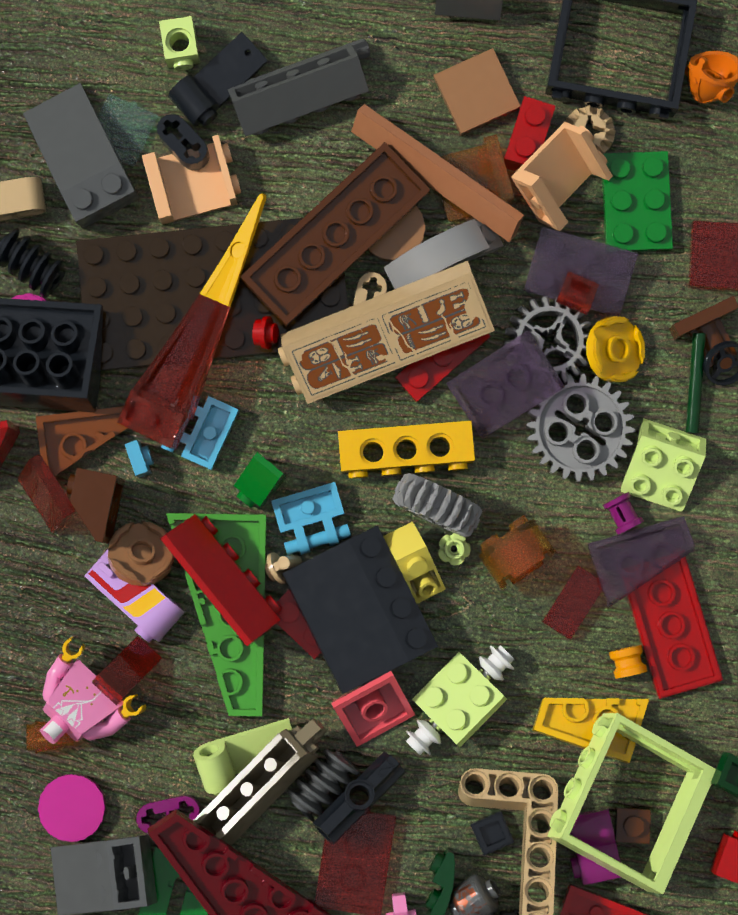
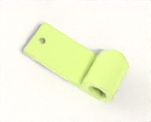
M289 718L210 741L199 746L194 751L193 757L205 791L218 796L236 777V774L240 773L278 733L285 729L293 730Z

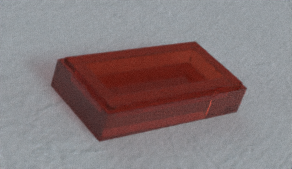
M577 566L541 622L571 640L606 583L580 566Z
M137 636L95 677L92 683L117 706L161 661L162 657Z

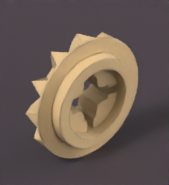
M590 105L579 109L576 108L566 118L565 122L577 127L580 125L586 127L589 119L593 129L603 131L593 135V143L602 154L606 153L613 144L616 132L612 118L604 112L603 108L598 109Z

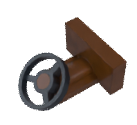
M734 296L687 317L669 328L674 340L688 334L692 338L693 333L706 334L703 370L706 377L712 383L721 386L730 385L738 381V372L727 379H716L721 372H728L734 366H738V359L734 358L737 355L734 347L738 348V343L730 340L720 320L738 309V303ZM714 366L710 375L709 368Z

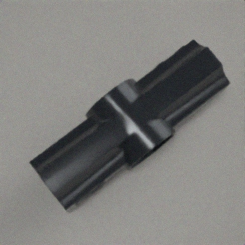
M384 751L356 780L347 785L345 791L313 822V826L327 841L335 845L362 816L371 811L373 805L405 774V770L395 758ZM356 791H362L367 794L369 800L363 805H356L350 800V796Z

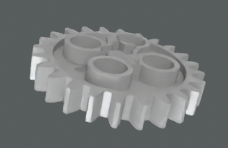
M570 374L564 386L556 379L554 392L546 386L543 388L545 400L539 397L534 399L535 404L540 408L539 410L530 409L528 411V414L536 418V420L526 424V428L535 430V434L530 435L527 441L537 442L538 446L531 453L537 454L542 452L544 456L539 462L540 465L548 461L552 463L550 474H553L559 468L562 470L563 480L571 472L574 473L575 482H580L582 473L586 474L589 481H593L595 470L604 477L607 475L605 465L616 469L618 464L614 458L625 459L627 457V454L621 447H630L633 442L625 438V435L635 432L634 428L626 426V422L633 419L634 415L623 413L629 402L618 403L617 399L622 392L617 391L611 395L608 392L611 386L610 382L601 388L598 386V376H595L591 383H587L585 374H581L578 383H575ZM577 397L582 400L583 411L579 414L570 412L567 408L568 398ZM555 411H560L576 424L581 420L586 423L584 429L605 440V445H600L595 439L584 432L579 436L574 433L576 427L558 418L555 415ZM605 415L610 419L611 428L609 431L602 432L596 428V416ZM558 424L565 429L566 436L563 441L556 442L550 438L549 427L551 425ZM586 442L592 446L594 454L591 459L584 460L578 456L577 446L579 443Z

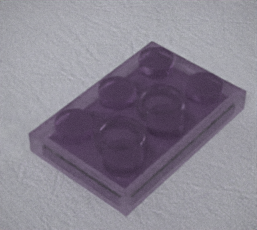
M542 226L524 291L548 296V298L552 299L561 297L562 301L566 303L573 302L574 305L612 316H620L638 253Z
M529 330L446 383L469 420L472 421V425L481 439L565 387Z

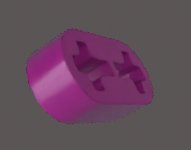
M179 795L149 802L140 808L136 816V822L143 832L148 833L147 828L152 825L150 822H144L143 817L148 814V809H153L154 814L166 812L167 816L172 810L179 809L182 801H186L187 806L194 807V811L189 814V818L194 820L201 813V806L199 801L191 795Z

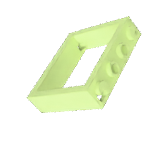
M603 713L593 725V737L588 747L579 756V767L574 778L569 780L564 789L565 798L562 805L551 817L549 824L551 829L547 837L647 892L664 894L709 791L716 769L619 713ZM616 732L687 772L642 874L570 835Z

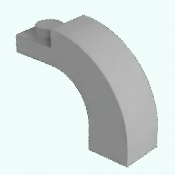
M472 219L415 246L386 265L384 270L394 289H397L465 261L495 252L504 245L498 234L481 222L476 221V219Z

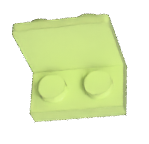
M643 418L639 428L637 446L621 484V492H629L632 496L677 511H683L706 457V439Z

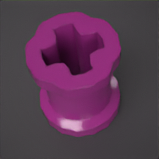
M629 492L602 505L605 510H609L618 527L615 531L618 535L644 522L642 517L637 516L629 500L631 497Z

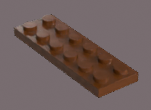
M384 142L242 274L240 279L287 327L429 194L430 189Z

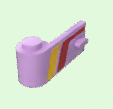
M107 549L84 577L138 625L135 628V632L148 643L153 639L160 642L185 613V610L154 584L138 586L120 580L110 568L107 559Z

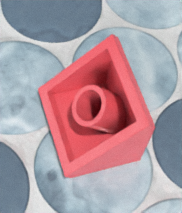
M392 670L364 683L333 700L331 703L356 747L415 716Z

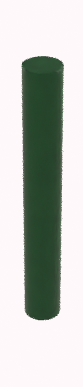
M693 333L685 431L689 433H699L706 334Z

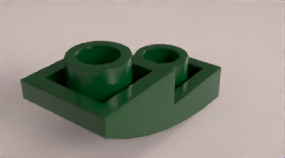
M448 847L443 854L440 852L436 854L429 867V870L433 872L431 876L432 882L441 887L439 891L434 888L430 893L424 906L429 909L427 915H445L450 901L455 875V859L453 850Z

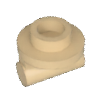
M272 552L267 555V563H265L266 573L272 581H277L283 585L286 581L282 573L300 565L302 559L298 555L280 557L277 553Z

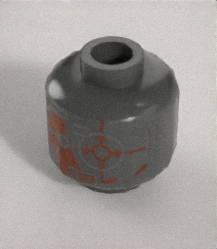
M475 874L453 887L449 905L454 915H494L499 910L498 898L501 897V892L493 879L486 880L483 876Z

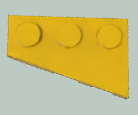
M543 698L532 731L585 749L593 737V725L603 713H619L641 726L649 699ZM616 732L606 757L628 764L631 761L636 743Z

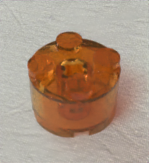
M525 515L508 526L507 534L501 538L495 534L480 545L482 553L478 557L501 590L507 588L505 581L510 580L512 584H515L544 564L542 560L546 558L545 554L548 553L550 558H552L557 553L534 519L528 520Z

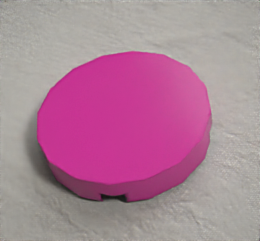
M67 774L59 776L50 782L40 795L38 805L40 822L46 831L58 840L67 842L84 840L98 830L105 818L106 801L104 793L95 781L85 775Z

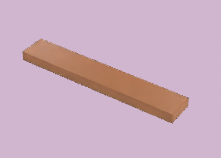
M364 104L358 109L351 131L353 134L376 150L385 142L426 185L506 241L510 242L516 236L524 214Z

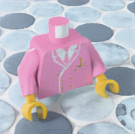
M70 637L64 642L62 646L64 654L58 655L47 672L42 696L46 701L43 711L51 719L40 729V732L52 744H55L65 733L76 742L82 738L92 741L112 736L131 720L130 716L139 715L146 710V704L142 705L137 711L131 707L132 700L138 694L130 695L122 701L79 659L73 662L72 659L79 657L85 650V644L80 647L79 652H72L69 649V643L74 637Z

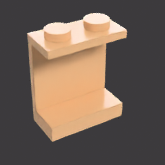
M564 122L511 176L538 221L557 231H561L568 223L559 207L591 174L608 181L613 177L606 165L608 163L606 157L597 150L593 143L594 137L592 133L584 126L580 125L577 127Z
M219 135L212 136L214 143L207 144L209 160L205 167L200 170L187 169L173 154L157 158L155 152L142 155L156 211L162 225L238 205L236 195L241 194L240 185L236 174L230 176L227 163L233 162L228 143L221 144ZM187 150L189 157L194 156L198 158L200 156L198 150Z

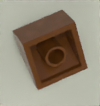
M77 468L75 475L70 474L66 492L71 495L70 502L95 541L109 544L114 535L125 480L116 475Z

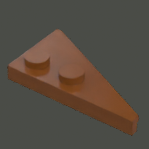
M153 403L96 409V412L78 411L36 416L43 480H50L152 413Z

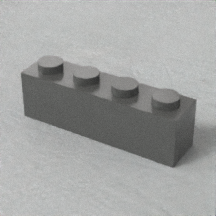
M351 44L228 89L245 137L251 134H263L270 127L281 123H293L300 116L311 112L325 111L332 104L343 100H355L362 93L369 91L359 57Z

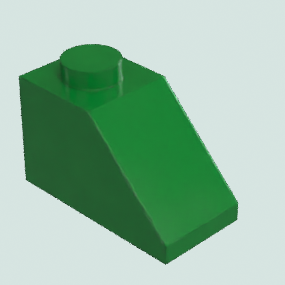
M257 452L234 484L239 490L236 497L250 508L255 504L262 508L284 482L286 476Z

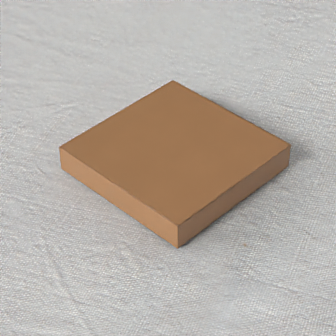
M493 48L433 76L460 136L511 114L521 107Z

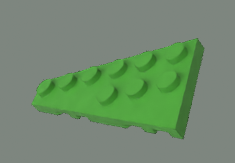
M166 513L171 530L195 514ZM196 514L201 519L207 516L219 532L214 536L222 546L228 542L240 558L235 562L243 572L248 568L261 583L257 589L265 598L267 515ZM184 569L228 716H263L265 634L252 645L246 646Z

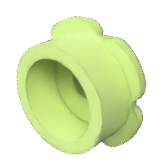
M455 533L450 536L447 534L439 541L440 549L438 550V555L443 562H449L451 565L457 566L462 564L465 557L467 558L470 555V544L466 542V538ZM452 546L457 547L456 552L451 551Z

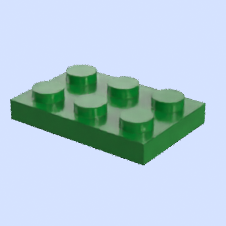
M668 151L604 153L603 155L608 161L606 165L613 175L609 181L602 178L605 253L671 251L673 249Z

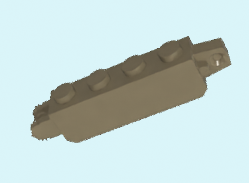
M312 719L303 728L296 726L293 730L285 729L278 733L193 821L231 846L319 757L316 753L319 749L316 743L328 730L319 720Z

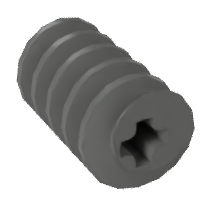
M324 749L323 753L327 761L323 762L318 759L314 761L318 771L305 770L309 781L296 780L300 791L298 793L290 789L286 791L291 802L312 822L315 821L312 812L317 815H321L324 812L321 802L327 805H331L334 802L330 792L336 795L343 793L339 782L346 785L352 782L348 772L356 775L361 773L338 750L332 752Z

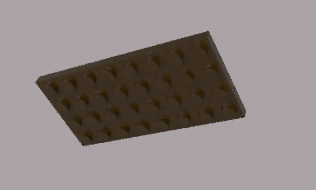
M303 218L259 222L242 274ZM242 224L76 241L82 303L102 304L101 371L278 354V348L282 347L281 334L348 308L345 272L285 327L241 279L239 280L231 307L200 294ZM264 316H271L273 322L277 323L279 328L278 341L273 343L269 350H264L261 346H255L252 338L254 321L262 319Z

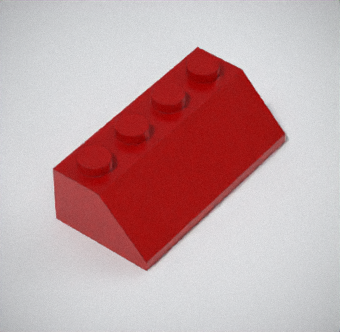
M194 514L162 536L160 540L244 644L250 646L282 620L278 615L282 609L271 595L264 598L257 587L261 583L248 568L243 572L235 562L240 557L227 542L222 546L214 536L219 531L207 516L201 519L198 515Z

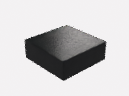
M501 810L470 823L484 856L514 843Z

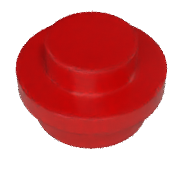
M264 316L262 319L254 321L252 330L253 343L255 346H261L264 350L271 349L273 343L278 341L279 328L278 324L273 322L271 316Z

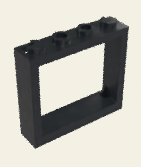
M562 0L545 94L552 95V99L561 102H570L571 99L582 100L586 106L590 105L594 108H602L604 105L617 107V111L627 114H633L636 111L647 112L650 117L665 120L668 119V116L674 117L679 108L697 0H602L681 15L666 100L558 81L572 0Z

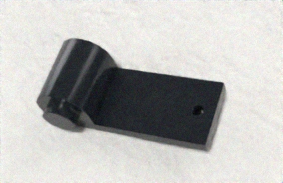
M241 32L195 76L188 75L181 79L170 90L168 98L193 126L201 124L205 127L217 117L218 113L216 111L230 98L228 89L250 80L269 61L246 35Z

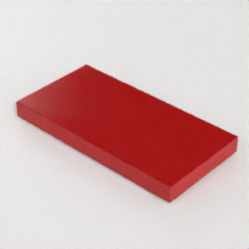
M685 552L619 570L657 698L662 699L722 681L721 670Z

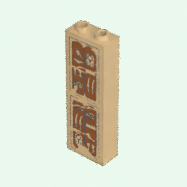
M465 261L281 334L282 347L278 348V353L285 367L291 366L294 373L291 376V381L297 395L303 393L307 404L491 333L495 329L469 262Z

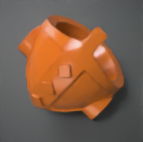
M718 50L702 52L691 57L685 68V75L688 77L692 98L700 104L712 103L718 100L722 103L728 102L734 95V86L738 82V57L729 52Z

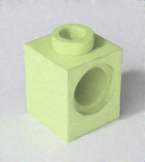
M192 16L159 21L164 57L168 68L174 67L176 71H184L193 68V64H199L200 57ZM177 40L189 42L188 47L183 51L172 49L173 44Z

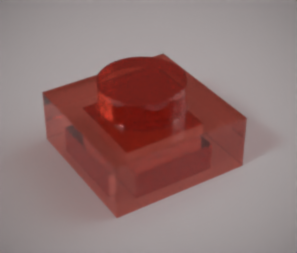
M568 271L556 302L587 315L599 284Z

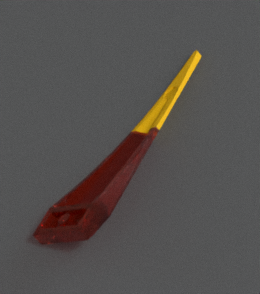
M261 193L258 195L244 222L202 291L159 354L130 391L117 423L166 447L177 450L189 419L193 420L266 202L265 194Z

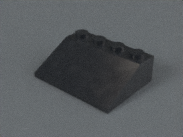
M0 298V406L96 412L101 382L102 304Z
M378 525L282 573L341 694L438 647Z

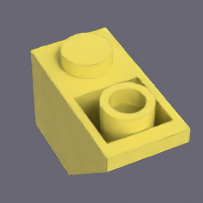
M413 521L383 536L417 604L446 590L428 548Z

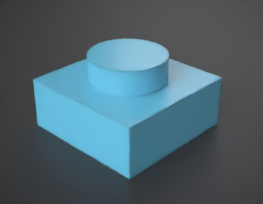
M138 440L124 444L135 476L140 478L152 474L149 466L154 464L148 445L142 447L141 442Z

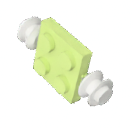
M490 645L492 654L488 658L479 657L480 666L485 671L482 669L478 671L458 652L412 699L431 718L429 722L432 724L430 725L425 720H417L419 728L415 732L406 731L410 736L406 742L419 755L424 751L431 755L429 746L433 742L441 744V736L436 729L438 731L442 729L456 745L461 747L507 700L489 681L491 679L489 675L494 680L503 681L502 672L506 668L515 669L511 665L515 659L501 645L497 649Z

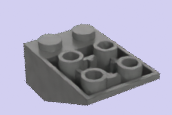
M149 834L50 847L58 915L114 911L145 907L157 903Z

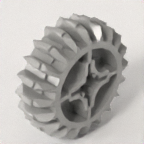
M543 296L541 301L542 307L538 306L535 299H531L529 301L530 312L524 306H520L518 312L522 319L517 316H511L509 320L517 328H506L505 335L513 337L514 340L505 341L504 348H515L514 352L507 355L508 361H513L517 358L520 360L515 365L514 370L518 372L525 366L528 369L524 375L525 380H529L533 373L538 374L536 379L537 385H541L544 381V376H548L549 385L554 386L556 375H559L561 381L566 383L569 378L567 370L574 376L580 374V370L575 363L581 366L588 364V360L581 353L586 354L584 342H587L589 333L583 334V331L587 330L591 323L590 321H585L581 324L578 322L584 315L582 310H579L575 315L570 313L574 306L573 302H569L565 309L561 308V297H556L554 305L550 306L548 296ZM540 316L557 317L553 325L548 328H542L538 325L533 326L529 323ZM565 323L573 331L575 350L571 349L569 344L562 338L561 332ZM557 328L553 340L557 347L554 348L551 345L541 355L540 352L544 347L545 341L541 335L544 334L547 337L548 334H551ZM523 332L528 334V338L532 339L536 344V353L532 360L527 356L523 348ZM550 354L560 357L564 356L569 359V361L560 366H541L544 358Z
M411 473L404 474L394 490L393 501L396 505L463 537L471 536L480 522V516L483 512L480 506L452 490L421 476L419 477Z

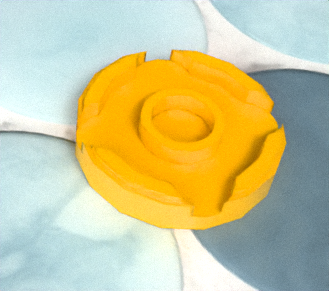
M611 316L596 322L587 338L586 356L589 365L594 373L606 382H626L634 378L639 372L637 371L639 365L643 364L645 359V342L642 333L626 317Z

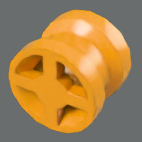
M642 645L609 652L610 659L614 661L616 667L613 671L615 679L647 672V666L642 662L640 656L643 652Z

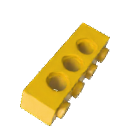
M472 421L338 431L341 473H348L349 479L368 477V471L381 470L382 476L401 475V469L414 468L415 473L435 472L434 466L448 465V471L468 469V463H474L475 461ZM436 439L446 441L449 446V452L442 457L435 456L430 450L432 441ZM402 442L412 443L416 449L415 456L411 459H402L397 454L398 445ZM375 444L382 449L383 456L379 461L370 462L365 459L363 452L368 445Z

